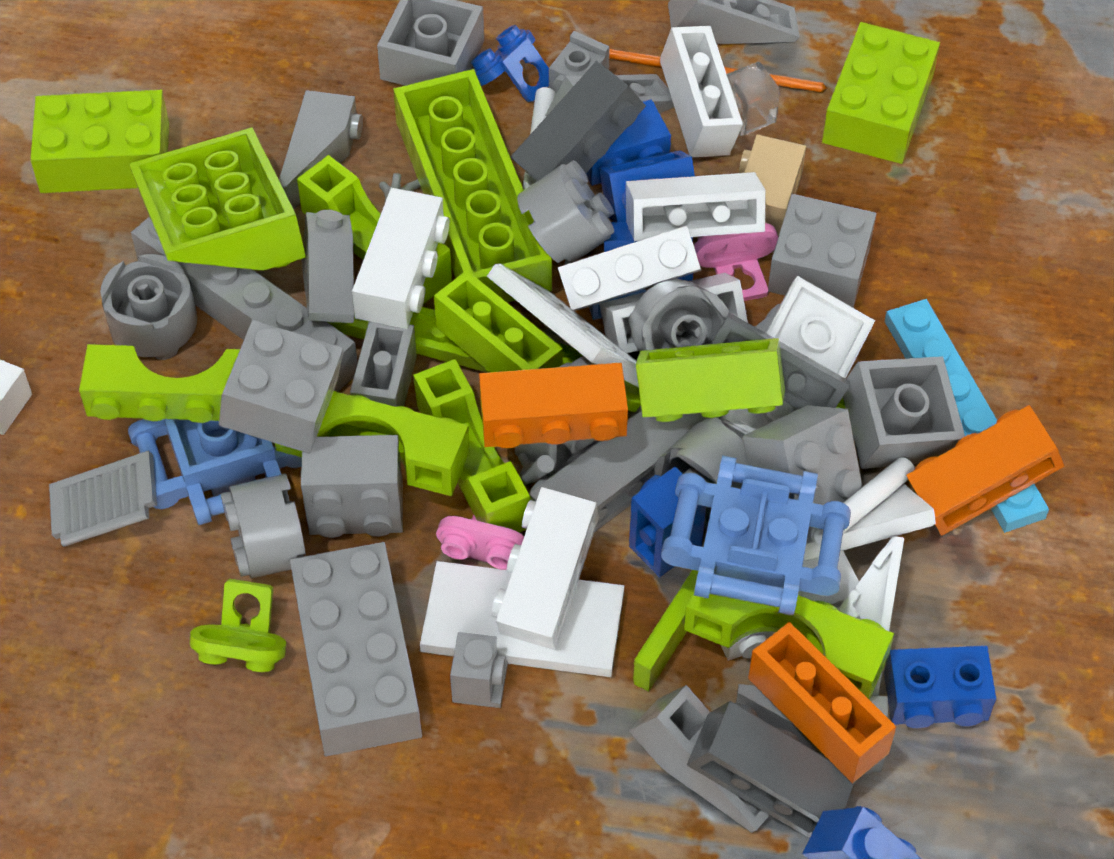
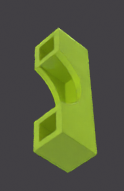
M327 155L297 178L301 210L304 214L306 212L317 213L321 210H334L342 215H350L353 253L364 260L381 214L367 197L359 178L330 155ZM438 243L435 250L437 251V265L432 278L426 277L423 284L425 287L423 304L452 281L450 248L443 243Z
M87 344L79 388L86 415L104 420H112L119 417L143 418L148 421L179 419L197 423L219 421L222 393L240 349H226L221 358L202 373L190 377L171 378L158 375L145 367L139 360L134 346Z
M456 359L414 374L417 407L420 413L438 418H451L469 426L470 453L457 483L476 520L509 528L519 533L527 530L522 528V520L526 506L531 500L530 495L512 462L504 463L494 447H484L482 419L474 392Z
M336 391L333 392L317 437L398 435L400 460L406 470L407 485L448 496L453 495L470 453L468 425L447 417L438 418L418 413L404 406L395 407L371 401L361 395L351 396ZM275 443L276 451L302 457V451Z
M693 592L686 605L685 631L730 648L748 635L758 632H777L790 622L870 700L889 657L894 633L885 630L879 623L869 619H857L838 611L836 607L828 602L812 601L800 595L797 597L793 616L778 613L779 607L709 594L708 599L694 596Z

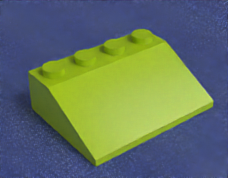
M252 127L129 163L130 170L167 261L264 271L274 267H284L293 261L306 258L296 213Z

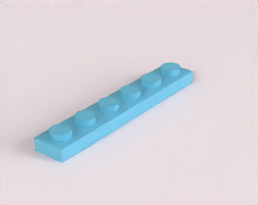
M927 299L887 311L885 323L905 359L943 356L965 436L972 433L979 434L996 424L997 419ZM1033 484L992 507L991 510L1005 533L1046 519L1049 508L1037 487Z

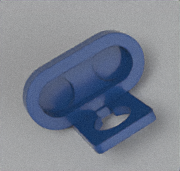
M512 25L497 36L496 40L499 42L495 53L489 48L478 54L471 61V64L481 86L491 82L505 71L527 102H532L535 100L536 91L539 88L549 86V67L533 46L536 39L531 31L519 30L517 25ZM522 59L525 63L533 64L539 72V81L535 86H530L524 81L523 67L520 64Z

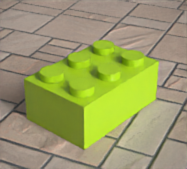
M860 22L827 108L822 143L903 164L934 75L940 42Z
M162 89L35 96L30 161L40 193L138 188L129 163L168 152L169 120Z

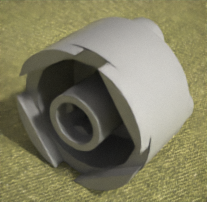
M574 160L567 165L561 164L519 193L517 197L521 213L523 214L529 210L534 219V222L528 227L535 239L553 260L559 263L565 259V265L576 262L604 243L605 240L610 239L611 234L614 233V228L608 219L614 215L611 204L602 193L596 195L587 185V175Z
M158 254L139 255V261L127 265L122 261L107 273L100 290L104 313L114 344L134 346L137 356L156 357L161 360L174 357L178 349L191 338L197 325V311L191 284L184 273V269L178 262L167 261L166 256Z
M676 278L654 285L641 296L633 312L630 314L629 326L632 339L639 352L708 345L712 342L727 317L729 310L715 294L692 282ZM684 321L682 326L685 329V332L681 336L677 335V333L679 332L677 327L681 322Z
M716 417L705 418L702 422L695 424L659 457L655 464V475L662 476L676 467L682 474L694 473L700 475L708 483L717 484L722 455L737 458L736 463L748 465L744 441L735 432L725 427L720 419ZM732 482L731 487L741 489L742 484ZM706 507L704 528L708 527L711 507Z
M286 474L229 486V492L220 493L230 531L238 530L239 536L230 538L241 577L249 575L250 579L291 570L290 559L304 557V554H306L295 502L289 501L287 490L291 489Z

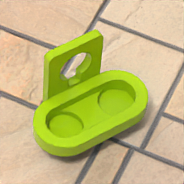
M228 579L224 584L221 625H201L193 628L190 632L189 644L199 654L198 659L203 663L215 665L225 663L228 658L246 661V668L252 671L268 672L273 670L275 663L283 659L286 654V640L279 635L270 633L273 587L268 584ZM242 593L253 595L260 603V612L257 616L252 617L250 625L241 623L242 615L235 608V598Z

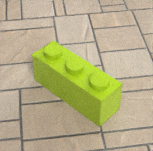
M468 270L434 295L436 328L489 372L556 368L563 365V348Z
M779 338L640 351L636 362L643 418L655 417L656 421L669 422L682 418L683 414L701 413L703 417L715 418L727 415L729 410L748 409L749 413L761 414L775 410L776 406H781L784 402L785 385Z

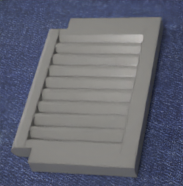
M148 450L49 484L52 536L56 539L60 538L62 546L65 547L149 519V508L157 506L153 454Z

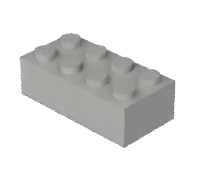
M385 542L290 559L324 755L331 756L422 738L419 707Z

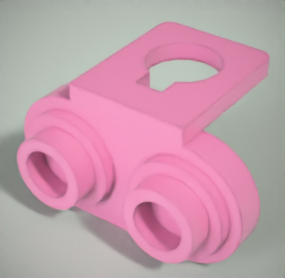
M765 223V232L698 236V241L695 243L694 248L700 266L714 268L716 275L727 273L731 276H734V269L741 268L743 273L751 276L755 282L750 289L742 290L744 301L763 298L768 295V287L757 259L775 250L778 234L773 225Z
M474 515L472 520L458 516L445 517L440 521L436 532L437 538L442 544L441 550L447 556L454 559L471 558L487 562L500 570H507L513 546L515 544L522 545L524 536L515 530L477 521Z

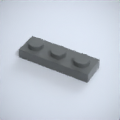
M729 312L710 344L773 339L774 337ZM780 341L785 385L784 401L798 409L806 405L836 408L847 391L850 381Z

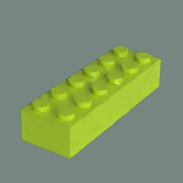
M467 70L393 88L396 123L423 194L443 198V213L450 220L448 235L443 244L450 248L451 268L455 278L468 270L504 301H515L513 297L487 277L495 263H500L544 289L552 291V258L541 247L528 227L534 222L530 211L528 210L523 214L520 211L517 197L524 190L475 70Z

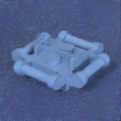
M142 419L134 422L128 428L131 443L138 447L139 452L142 453L149 450L153 454L157 506H154V508H169L176 504L179 499L189 496L198 526L212 522L211 517L224 513L220 493L229 492V486L256 480V475L265 473L266 478L281 475L279 468L285 466L291 468L302 467V457L276 451V447H273L272 442L219 426V421L197 423L179 419H163L160 421ZM167 434L182 475L169 480L156 444L158 437ZM211 490L215 497L205 499L203 492Z
M722 455L717 484L708 483L700 475L694 473H685L679 476L675 489L678 503L671 535L663 543L661 557L669 565L698 571L694 596L709 599V594L759 603L779 607L778 613L794 616L798 591L824 596L834 595L839 591L841 573L838 570L843 530L849 526L851 510L849 506L839 501L827 502L824 505L813 503L818 478L817 473L803 471V476L736 463L737 458ZM732 482L741 483V489L731 487ZM789 493L798 494V500L790 499ZM697 505L711 507L704 547L695 546L690 542ZM809 527L823 529L818 566L813 569L802 567Z

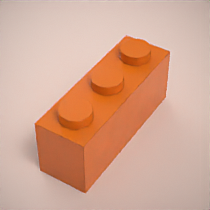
M622 363L479 373L484 447L514 448L521 444L534 443L557 445L572 440L594 439L607 441L615 437L627 436L628 406Z
M1028 405L1021 410H1011L1003 414L996 424L979 434L972 433L963 437L954 448L944 454L924 459L915 467L914 471L906 476L915 493L934 508L936 521L934 525L940 535L943 536L1065 466L1055 443L1031 406Z
M790 622L752 650L748 679L852 784L889 754L897 726Z

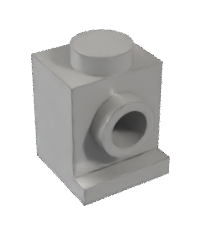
M573 31L570 35V42L549 67V88L557 93L565 76H583L596 61L609 70V46Z
M458 632L450 674L452 702L501 708L508 661L506 656L498 655L496 636Z

